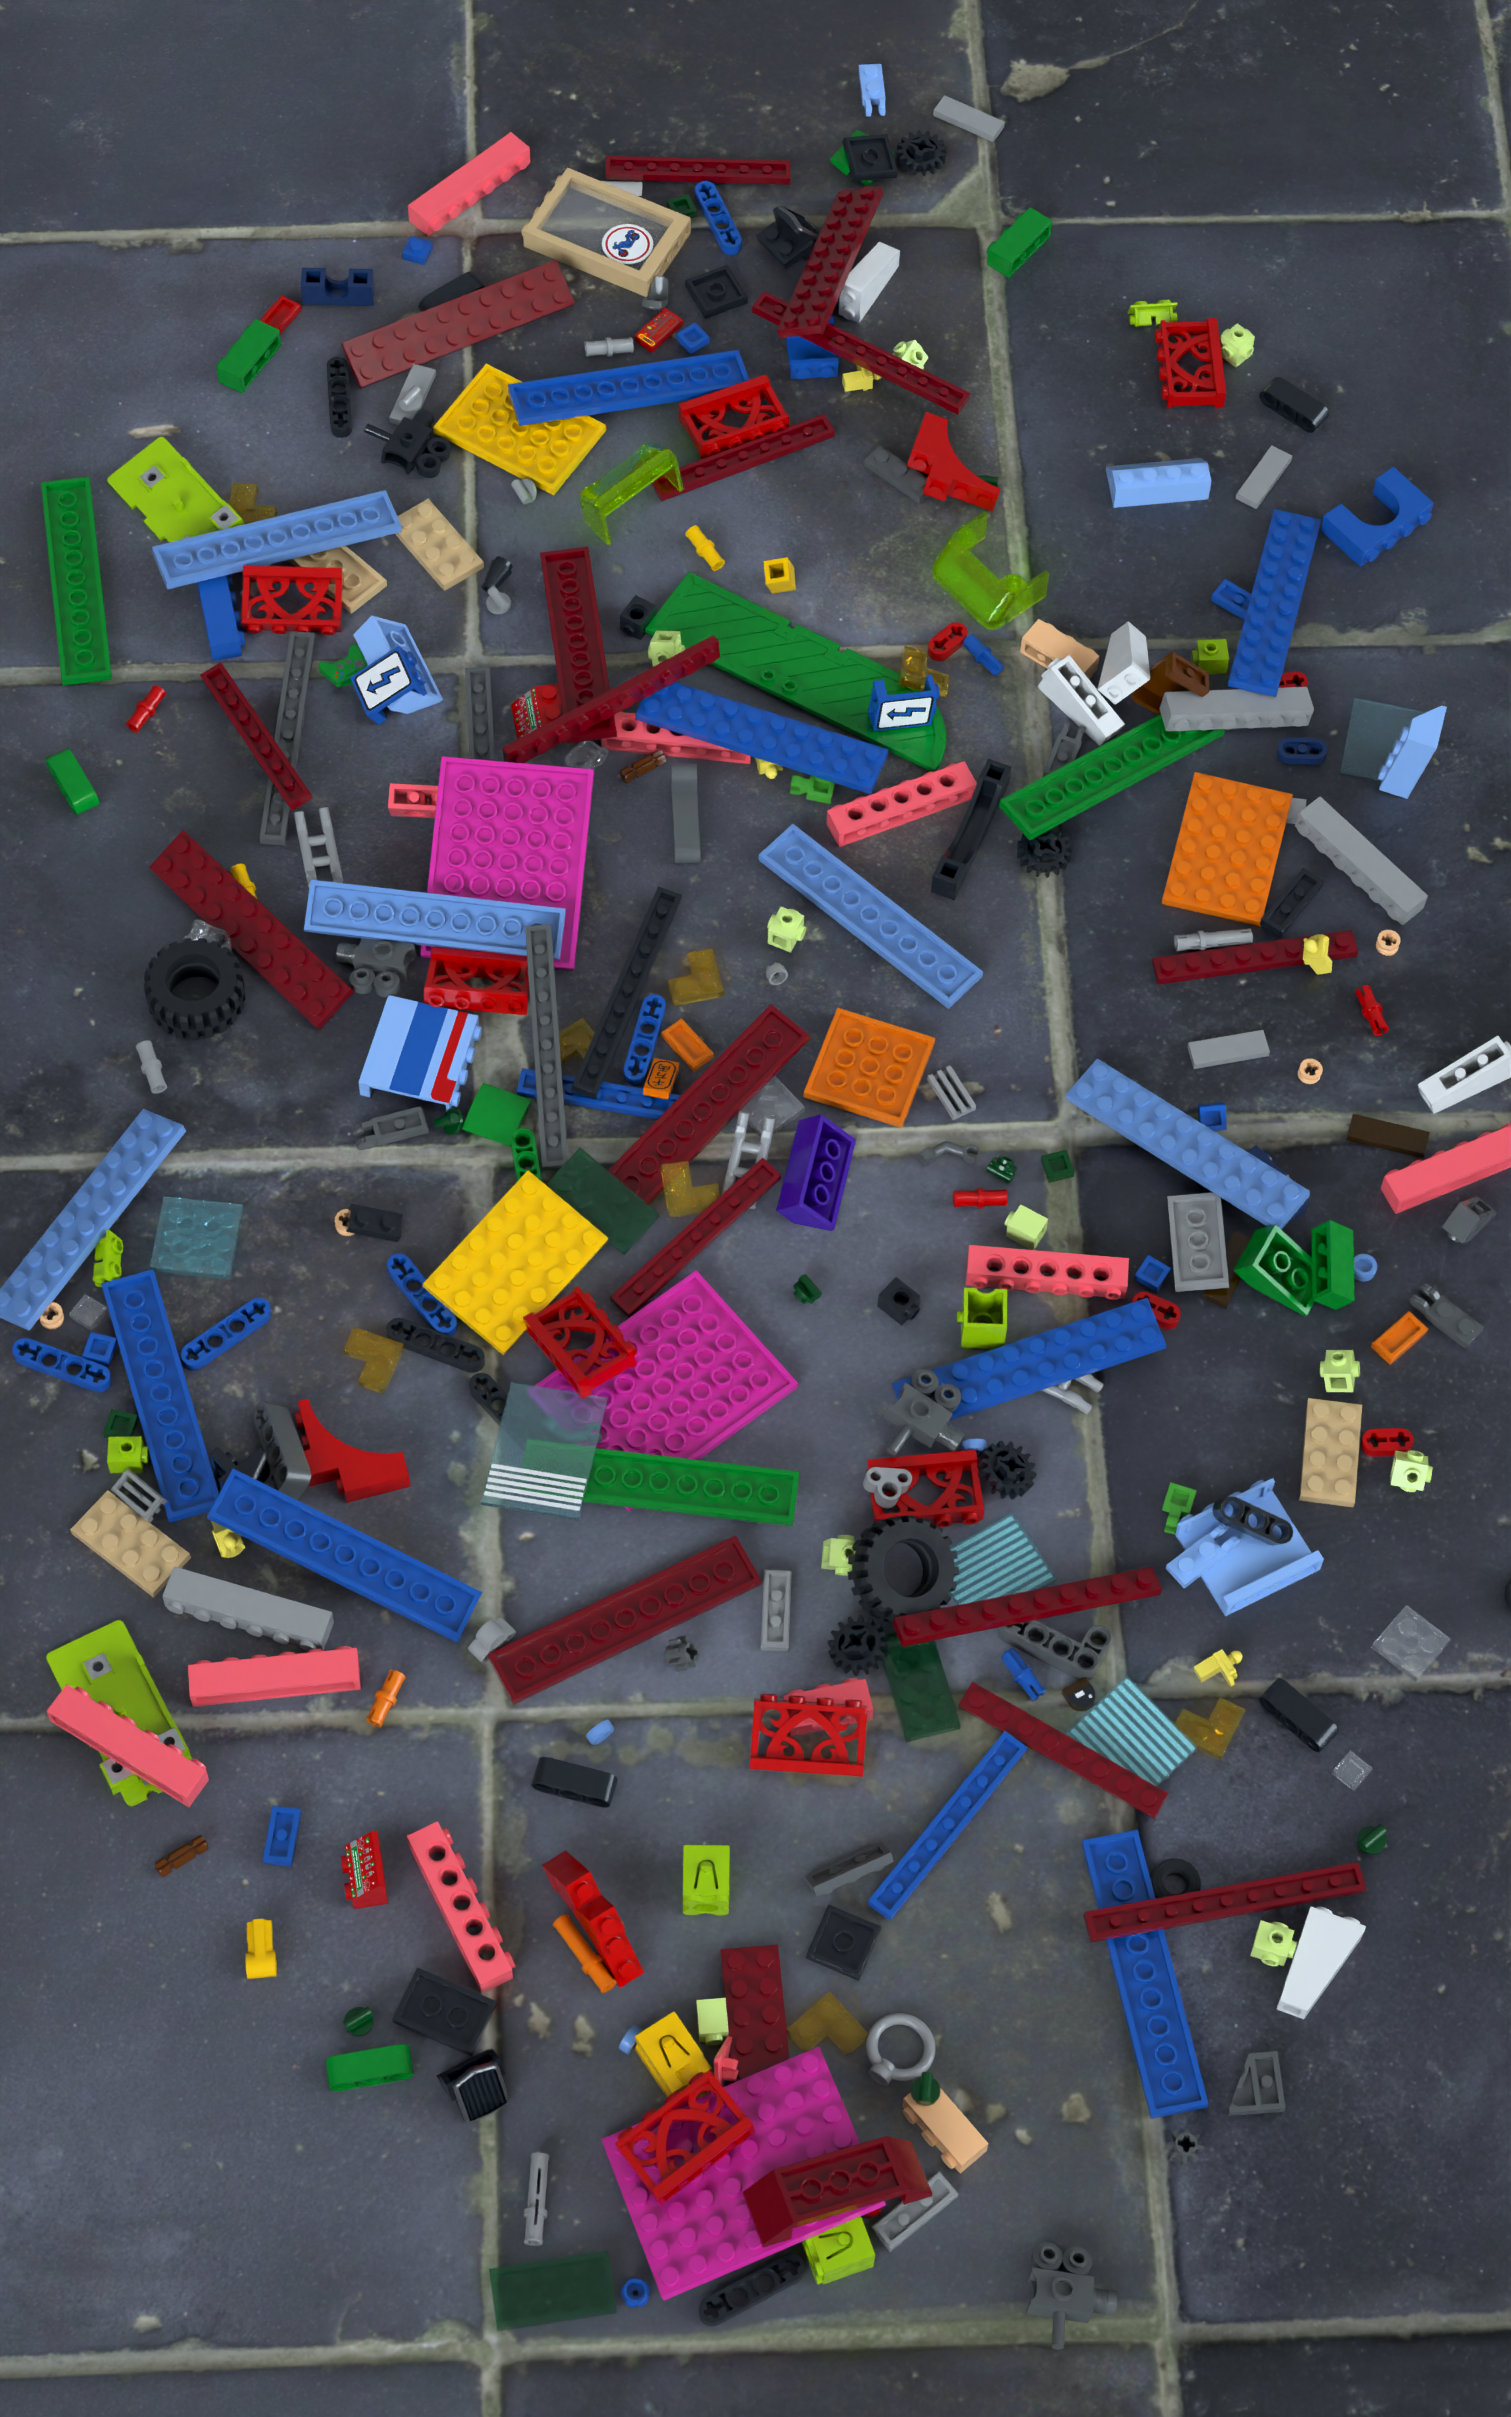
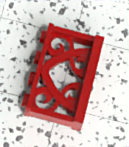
M1208 318L1207 321L1166 322V320H1161L1159 329L1155 330V343L1160 345V348L1157 349V361L1162 362V366L1159 368V379L1164 381V385L1161 388L1162 400H1166L1167 408H1172V406L1214 405V408H1224L1226 386L1217 318ZM1183 336L1186 341L1183 343L1181 338L1175 337L1177 343H1171L1168 337ZM1200 349H1206V350H1207L1206 353H1200V352H1198V351H1199ZM1188 351H1191L1192 355L1197 359L1209 362V364L1198 368L1194 376L1187 373L1177 364L1179 359ZM1202 373H1207L1210 376L1209 378L1202 376V379H1199ZM1177 384L1181 385V391H1184L1188 385L1192 389L1189 392H1176L1174 386Z
M767 375L679 404V421L688 432L701 459L789 427V416L773 391ZM766 398L769 405H761V399ZM733 409L739 413H750V416L741 428L730 427L720 423L724 419L726 411ZM760 412H771L775 414L776 417L770 419V416L768 414ZM696 421L703 425L699 430H697L694 424ZM707 430H711L709 432V440L704 441L702 435Z
M243 566L241 618L243 629L249 633H261L262 630H272L271 632L275 634H285L286 631L321 632L323 635H335L336 632H342L344 585L342 568ZM251 582H257L261 596L250 600ZM273 583H280L282 585L279 591L270 594L269 591L276 590L272 587ZM290 583H296L299 592L304 597L310 599V602L301 610L291 615L283 610L274 599L284 595L289 589ZM306 584L314 585V588L310 591L316 592L315 595L305 591ZM330 584H336L335 602L325 598ZM265 601L266 604L259 607L258 613L265 611L266 617L263 619L254 618L251 615L252 607L258 602ZM321 602L328 604L333 609V616L329 620H319L317 618L321 612L326 614L325 609L319 606ZM310 615L311 620H304Z
M432 947L429 969L424 985V1003L430 1004L433 1007L527 1015L530 999L527 956ZM473 977L488 978L495 984L481 989L472 988L463 981ZM516 980L524 981V985L519 982H516ZM511 988H515L519 992L513 991Z
M577 1286L570 1294L535 1315L532 1312L523 1317V1320L527 1327L528 1335L578 1395L584 1399L592 1394L591 1390L627 1368L637 1366L634 1356L637 1354V1351L630 1340L625 1341L619 1327L616 1324L611 1325L609 1323L606 1312L602 1308L597 1309L590 1293H584ZM579 1307L583 1310V1313L575 1315L573 1309ZM573 1310L570 1314L571 1319L565 1320V1314ZM570 1331H584L596 1334L590 1353L582 1349L564 1351L571 1341ZM561 1332H565V1337L562 1340H555L557 1336L562 1337ZM610 1350H617L620 1355L612 1359L613 1355L608 1354ZM581 1357L579 1362H573L574 1358ZM602 1357V1358H604V1359H612V1360L609 1361V1362H604V1361H601L600 1358Z
M976 1450L867 1460L866 1473L873 1467L896 1468L909 1471L912 1475V1482L907 1492L915 1487L919 1476L926 1475L933 1485L945 1489L943 1494L929 1506L917 1502L906 1493L901 1494L897 1503L893 1506L899 1509V1513L888 1514L883 1512L881 1506L875 1501L874 1493L870 1492L874 1523L887 1518L913 1515L916 1518L923 1517L930 1520V1525L937 1524L939 1527H947L953 1523L972 1525L983 1520L985 1510L978 1476ZM970 1471L972 1487L960 1484L962 1472ZM946 1474V1477L943 1478V1480L950 1482L948 1483L940 1481L936 1478V1475ZM891 1490L883 1493L888 1497L895 1496ZM956 1491H963L969 1494L973 1500L971 1506L957 1507L955 1503L957 1501L965 1502V1499L962 1495L957 1494Z
M760 1694V1698H754L750 1769L863 1777L868 1708L862 1705L861 1700L847 1699L845 1704H836L834 1699L822 1697L817 1698V1702H807L804 1696H789L788 1700H778L775 1694ZM770 1709L781 1713L779 1720H773L770 1717L772 1724L779 1728L777 1732L767 1729L762 1722L763 1714ZM787 1709H797L801 1711L789 1717V1712ZM820 1711H827V1712H834V1713L832 1714V1716H831V1718H830V1720H829V1719H828L825 1715H823ZM845 1714L852 1715L857 1721V1728L852 1734L841 1737L839 1732L846 1730L849 1723L842 1725L839 1722V1718ZM811 1718L827 1732L831 1739L820 1742L814 1748L811 1758H804L800 1744L792 1737L787 1736V1734L799 1723ZM759 1730L765 1735L773 1737L765 1755H758ZM858 1738L857 1762L849 1761L844 1742ZM782 1741H786L794 1746L795 1751L792 1755L787 1756L784 1754L783 1750L788 1746L781 1744ZM834 1744L835 1748L828 1749L832 1752L831 1757H822L821 1749Z
M710 2070L705 2074L703 2072L696 2074L689 2081V2086L682 2092L677 2090L670 2094L665 2100V2105L658 2110L654 2108L648 2111L641 2118L642 2122L634 2129L632 2127L625 2129L617 2137L618 2141L615 2143L617 2150L660 2206L755 2133L752 2122L745 2116ZM703 2091H711L717 2097V2105L712 2113L707 2112L709 2108L708 2098L704 2104L696 2102L697 2096ZM687 2103L689 2104L690 2109H681ZM724 2104L738 2121L734 2126L718 2117ZM693 2121L703 2123L697 2137L700 2149L697 2155L685 2149H672L666 2152L668 2134L673 2122ZM659 2126L657 2135H656L655 2133L651 2132L652 2130H654L656 2127ZM709 2126L713 2127L709 2134L713 2133L716 2135V2139L713 2142L704 2140L705 2132ZM642 2139H647L650 2144L648 2148L642 2149V2151L645 2153H654L656 2151V2157L647 2160L637 2158L634 2154L635 2144ZM674 2156H682L684 2164L681 2167L674 2166L675 2159L667 2162V2159ZM657 2164L662 2182L656 2185L643 2167Z

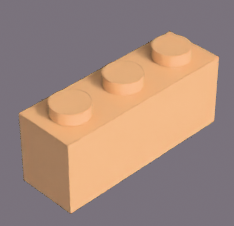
M1040 619L1028 630L1021 641L1020 653L1049 669L1048 665L1058 657L1062 660L1070 655L1088 679L1098 670L1100 655L1096 654L1093 649L1083 646L1073 637L1063 634L1053 625L1045 623Z
M941 2088L939 2099L930 2106L917 2104L913 2100L911 2093L903 2098L902 2107L904 2109L902 2112L911 2124H918L923 2130L922 2136L925 2141L932 2147L936 2145L943 2153L941 2155L942 2160L950 2169L955 2168L959 2173H962L987 2152L989 2143Z

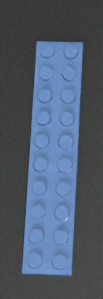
M386 490L153 546L152 554L168 590L243 571V566H265L401 532V523Z
M794 824L787 828L759 854V861L948 1009L982 978V970Z
M311 880L304 931L363 939L407 942L424 946L527 956L525 926L551 924L553 957L555 961H560L566 909Z
M1099 1059L1095 1060L1066 1093L1067 1101L1267 1227L1276 1225L1282 1230L1310 1196L1308 1189Z
M145 1109L139 1113L0 1288V1318L30 1331L100 1242L101 1238L106 1234V1230L111 1228L184 1135L186 1130L182 1124Z

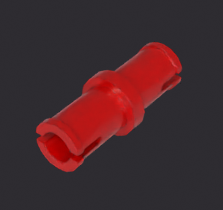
M154 685L144 700L138 702L136 705L137 709L126 722V726L131 731L139 733L149 717L155 715V709L166 696V692L161 687Z
M1369 985L1361 986L1364 993L1361 992L1360 988L1355 991L1363 1008L1361 1012L1363 1017L1368 1019L1373 1034L1381 1036L1383 1034L1380 1028L1383 1029L1384 1033H1387L1389 1030L1381 1013L1383 1009L1381 1004L1376 1002L1371 987Z
M977 1188L973 1191H953L954 1207L977 1206V1209H983L984 1206H1007L1008 1202L1006 1189L983 1190V1188Z

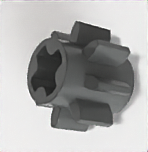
M687 1635L668 1641L669 1646L665 1650V1659L669 1665H676L677 1672L696 1666L695 1661L699 1658V1648L696 1642H688Z
M1185 2128L1184 2133L1180 2135L1173 2131L1171 2136L1175 2142H1167L1166 2149L1172 2150L1170 2161L1176 2159L1181 2162L1182 2167L1190 2160L1196 2164L1198 2156L1195 2153H1202L1204 2150V2146L1197 2143L1200 2134L1194 2136L1189 2133L1188 2128ZM1182 2143L1187 2144L1188 2152L1183 2151Z

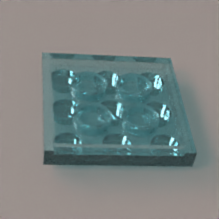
M164 1196L150 1269H154V1272L231 1280L243 1215V1205Z

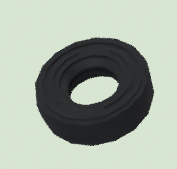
M1171 1858L1162 1861L1154 1868L1150 1876L1155 1899L1179 1895L1168 1892L1164 1886L1165 1879L1173 1874L1179 1875L1185 1880L1186 1889L1180 1894L1201 1890V1879L1198 1871L1191 1863L1183 1859Z

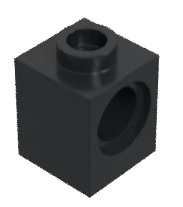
M635 595L620 614V630L630 637L642 640L646 634L645 628L656 615V605Z
M895 1277L879 1294L877 1307L900 1325H903L908 1319L913 1320L919 1313L920 1295ZM896 1301H904V1302H906L907 1304H905V1305H898V1304H896L895 1302H896Z

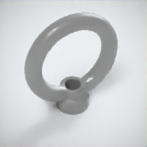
M893 2013L879 2019L871 2027L866 2040L867 2055L872 2064L868 2071L870 2077L880 2085L887 2086L891 2080L908 2081L921 2076L922 2072H926L935 2057V2041L928 2026L917 2017L906 2013ZM905 2025L911 2027L920 2035L924 2044V2053L921 2060L915 2066L907 2069H898L887 2059L881 2058L878 2051V2040L881 2033L888 2027Z

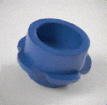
M631 2278L622 2286L621 2297L625 2299L624 2302L627 2306L636 2308L637 2306H644L649 2301L648 2293H650V2287L647 2282L639 2278ZM633 2291H638V2295L634 2296Z

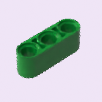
M69 748L45 758L50 773L76 816L100 805L92 785Z
M516 1129L511 1135V1153L516 1182L528 1170L542 1181L534 1135L529 1129ZM520 1143H527L528 1145H526V1146H519L518 1144H520ZM531 1166L530 1169H523L522 1167Z
M406 2044L335 2055L327 2058L325 2061L330 2091L339 2092L398 2082L414 2076L410 2046Z

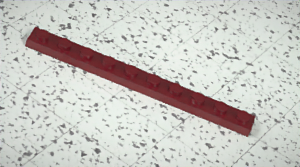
M764 291L752 306V313L779 326L789 303ZM830 323L827 324L824 333L800 336L959 415L970 399L971 393Z
M712 635L502 748L504 762L526 763L558 744L566 742L571 737L588 730L599 722L609 719L612 715L631 707L640 700L650 697L653 693L666 686H670L681 678L691 675L707 664L713 663L720 658L718 639Z
M1147 1567L895 1617L893 1626L901 1646L904 1647L1158 1596L1162 1591V1587L1153 1567Z
M1359 1862L1086 1911L1083 1917L1090 1943L1364 1893L1366 1885Z

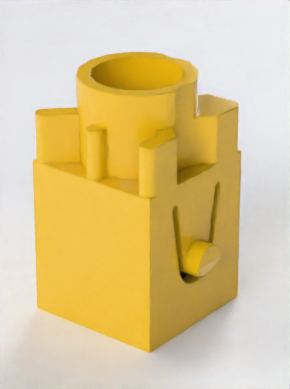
M675 2011L635 2036V2041L637 2042L635 2046L636 2052L667 2097L677 2090L682 2092L689 2086V2081L700 2072L705 2074L712 2069ZM703 2091L697 2098L711 2093V2091Z

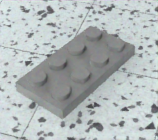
M1215 1193L1167 1196L1175 1292L1229 1288L1221 1197Z

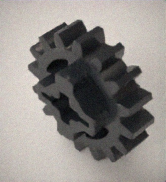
M918 130L917 135L909 132L908 138H901V143L897 145L896 158L899 160V166H905L906 172L913 170V175L921 172L923 176H926V171L934 174L935 168L942 169V163L946 162L947 148L944 146L943 140L938 141L937 134L931 137L930 131H927L924 135Z
M1053 828L1030 841L1022 834L1021 840H1018L1017 858L1020 859V866L1027 865V873L1033 870L1036 871V877H1039L1041 873H1045L1046 878H1048L1052 871L1054 874L1059 875L1060 868L1065 870L1067 862L1071 860L1072 844H1068V836L1061 837L1062 830L1053 832Z
M999 1441L996 1445L992 1443L980 1455L982 1460L977 1464V1467L983 1470L978 1476L986 1479L983 1484L984 1487L989 1485L992 1487L991 1494H995L998 1491L1000 1492L1001 1499H1004L1009 1494L1011 1500H1014L1018 1495L1022 1497L1034 1485L1032 1480L1037 1474L1031 1470L1036 1465L1035 1463L1028 1462L1031 1456L1029 1453L1025 1455L1021 1453L1022 1446L1015 1449L1013 1442L1010 1441L1005 1446L1003 1441Z
M859 1615L857 1621H853L851 1616L848 1617V1624L846 1625L839 1622L840 1630L831 1631L834 1640H828V1645L831 1649L828 1653L831 1659H834L835 1666L837 1668L841 1667L845 1674L852 1669L854 1676H858L860 1670H863L866 1675L869 1674V1667L871 1666L878 1669L877 1661L886 1660L882 1651H889V1646L886 1643L889 1639L886 1632H883L882 1625L880 1623L876 1624L872 1617L865 1622L862 1615Z

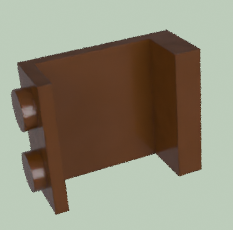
M1171 652L1149 668L1150 680L1131 693V700L1160 715L1159 708L1165 692L1191 690L1201 697L1208 694L1209 673L1176 653Z

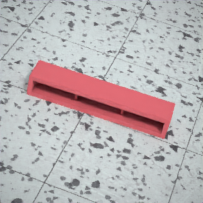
M510 132L408 205L409 221L426 236L440 230L450 220L457 218L461 212L475 205L482 197L492 193L496 187L503 182H507L520 170L525 169L530 164V147Z
M1511 1123L1505 1124L1500 1130L1493 1133L1485 1132L1473 1141H1463L1446 1152L1444 1150L1438 1151L1426 1160H1416L1404 1169L1389 1171L1384 1176L1381 1190L1394 1213H1400L1511 1168Z
M340 1646L330 1651L312 1649L307 1653L300 1654L283 1652L279 1656L271 1657L254 1655L251 1659L241 1660L231 1657L224 1659L222 1662L212 1663L207 1660H201L195 1664L188 1665L189 1693L192 1707L361 1690L357 1648Z
M66 1684L47 1710L48 1717L52 1723L187 1807L192 1805L209 1781L206 1766L199 1760L192 1758L190 1761L182 1756L183 1752L172 1744L166 1746L159 1741L160 1738L155 1733L147 1729L145 1732L140 1730L131 1718L125 1715L119 1717L113 1713V1709L103 1701L95 1702L90 1699L88 1692L78 1686L74 1689Z

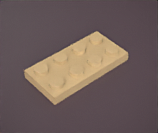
M429 499L397 516L401 523V532L395 533V535L444 591L484 568L483 560Z
M347 546L288 560L295 567L342 568L344 573L342 607L350 614L387 586V580ZM330 584L327 594L335 600L336 584Z
M1308 1398L1299 1501L1354 1507L1362 1405Z
M108 1490L70 1529L72 1535L153 1598L168 1583L174 1566L182 1568L191 1559L189 1552Z

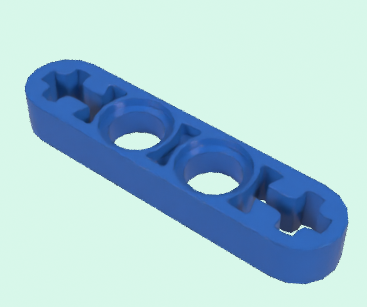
M709 181L699 182L695 187V199L721 250L727 255L739 253L742 248L741 235L715 185ZM710 207H718L720 210L718 212H710L708 209ZM720 223L727 224L729 227L726 229H719L717 225ZM729 236L731 243L727 242V237Z
M657 994L648 995L643 1000L625 1061L624 1079L632 1086L642 1085L647 1079L665 1016L666 1002L662 996ZM653 1004H657L658 1007H656L654 1017L650 1016V1007ZM650 1024L655 1027V1030L652 1033L646 1034L641 1031V1027ZM639 1046H644L648 1048L649 1052L646 1055H638L634 1050ZM636 1063H638L639 1073L636 1076H632Z
M396 1253L392 1255L387 1261V1270L391 1279L431 1329L452 1337L457 1331L455 1315L423 1287L418 1291H410L407 1288L410 1282L418 1281L423 1286L426 1279L405 1254ZM395 1264L404 1265L405 1277H403V1273L399 1268L395 1269ZM427 1300H433L437 1303V1307L431 1311L425 1310L422 1305ZM441 1314V1319L445 1323H450V1327H441L440 1319L437 1316Z
M263 1298L250 1300L185 1345L181 1350V1360L184 1367L192 1371L201 1369L266 1324L272 1316L269 1302ZM254 1309H263L264 1314L260 1315L259 1313H255ZM235 1321L245 1324L244 1328L239 1332H234L230 1329V1325ZM218 1336L223 1339V1342L220 1346L212 1347L208 1344L209 1339ZM201 1345H204L206 1352H208L207 1354L205 1353L204 1349L201 1350ZM190 1353H192L193 1355H198V1359H189L188 1355Z
M21 1338L13 1344L14 1359L20 1365L94 1392H104L111 1386V1374L104 1365L30 1338ZM28 1347L31 1354L25 1353L24 1356H21L20 1350L25 1351ZM48 1355L57 1357V1362L52 1366H46L42 1363L43 1359ZM72 1364H78L82 1367L80 1373L76 1375L67 1373V1368ZM102 1374L104 1380H99L95 1383L94 1377H99Z

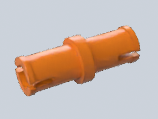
M389 1670L381 1690H378L375 1694L376 1700L365 1719L368 1723L380 1728L383 1726L391 1706H395L397 1702L396 1696L403 1681L406 1679L404 1674L397 1670Z

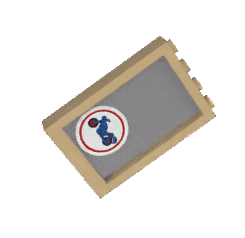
M567 168L562 175L557 177L553 189L546 193L542 205L535 209L530 222L524 225L522 236L524 247L647 297L656 276H663L691 234V218Z

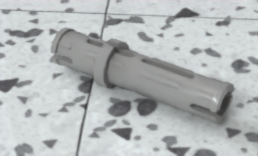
M1251 928L1204 932L1201 930L1193 934L1174 936L1176 951L1190 949L1204 951L1205 948L1248 945L1253 942Z
M537 2152L532 2153L530 2157L528 2202L523 2215L526 2218L524 2244L530 2246H540L543 2244L544 2219L547 2218L548 2211L545 2209L549 2155ZM538 2173H539V2185H538V2194H537V2193H536V2192H537V2179H538ZM537 2204L536 2225H534L535 2205Z

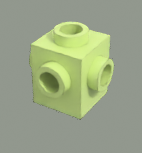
M1238 323L1231 329H1226L1220 337L1222 358L1236 368L1252 355L1255 336Z
M916 340L902 341L893 349V355L921 369H924L923 365L929 358Z
M680 631L655 632L648 648V657L652 659L653 667L685 650V646L681 645Z
M780 907L776 915L772 914L768 922V944L791 953L797 940L802 941L805 935L804 915H801L794 909Z
M1326 1350L1325 1361L1320 1362V1376L1324 1377L1326 1392L1354 1391L1355 1377L1360 1376V1362L1355 1361L1353 1350Z
M1395 1450L1390 1474L1391 1485L1399 1486L1402 1490L1408 1492L1423 1491L1425 1482L1430 1483L1433 1467L1428 1465V1456H1424L1423 1453L1414 1450L1408 1452Z
M838 1535V1539L830 1538L823 1541L821 1569L835 1570L836 1575L848 1576L847 1572L852 1571V1565L848 1564L849 1555H855L856 1552L852 1549L855 1542L854 1536Z
M1261 1920L1250 1956L1262 1959V1962L1269 1966H1284L1287 1957L1293 1958L1297 1942L1292 1940L1294 1930L1288 1929L1287 1925L1280 1922L1268 1923Z

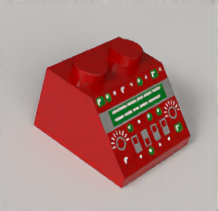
M559 683L535 686L511 704L517 740L563 715Z
M371 1831L345 1845L346 1855L341 1856L342 1871L349 1874L350 1881L349 1883H344L346 1900H352L354 1909L388 1904L378 1832Z

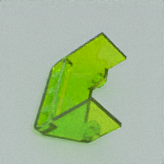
M655 443L643 444L637 452L591 486H587L581 491L579 502L584 520L607 545H610L612 541L605 517L660 476L664 475L680 492L684 490L676 455L664 446Z
M984 511L954 532L935 560L932 575L983 627L995 630L1046 597L1049 572L1045 570L1029 582L1017 574H1009L999 580L969 551L986 537L988 514Z

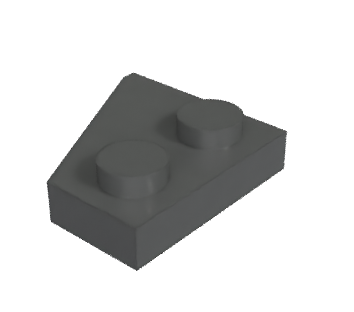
M1278 2051L1248 2053L1228 2109V2116L1284 2112L1286 2107Z

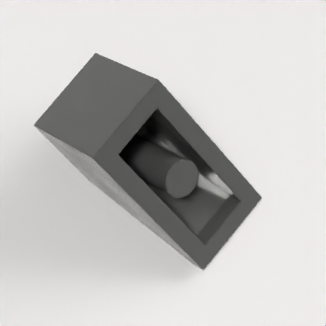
M1476 1196L1460 1202L1442 1228L1447 1231L1448 1237L1453 1241L1465 1243L1472 1240L1498 1212Z

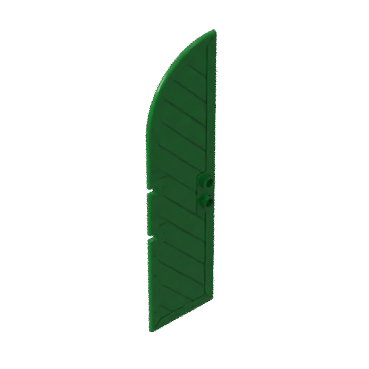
M688 572L645 628V633L651 636L656 631H680L681 645L685 646V650L714 635L719 641L720 658L711 663V665L879 747L888 749L889 752L930 772L937 771L941 764L946 748V728L937 705L936 714L933 715L931 725L874 732L872 729L868 708L873 681L883 680L887 695L923 692L924 690L906 676L848 648L844 653L838 651L841 646L840 644L799 624L793 629L789 627L790 620L691 572Z

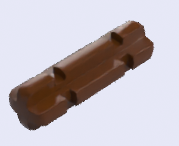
M657 750L651 753V757L647 755L631 764L632 767L627 766L621 769V778L625 783H629L635 779V776L640 777L655 769V765L658 767L666 762L665 754L662 750Z
M199 1835L191 1840V1844L186 1843L168 1854V1858L165 1859L163 1857L156 1861L154 1865L159 1875L165 1877L172 1872L171 1869H178L196 1858L195 1854L198 1853L200 1855L207 1851L209 1847L204 1837Z

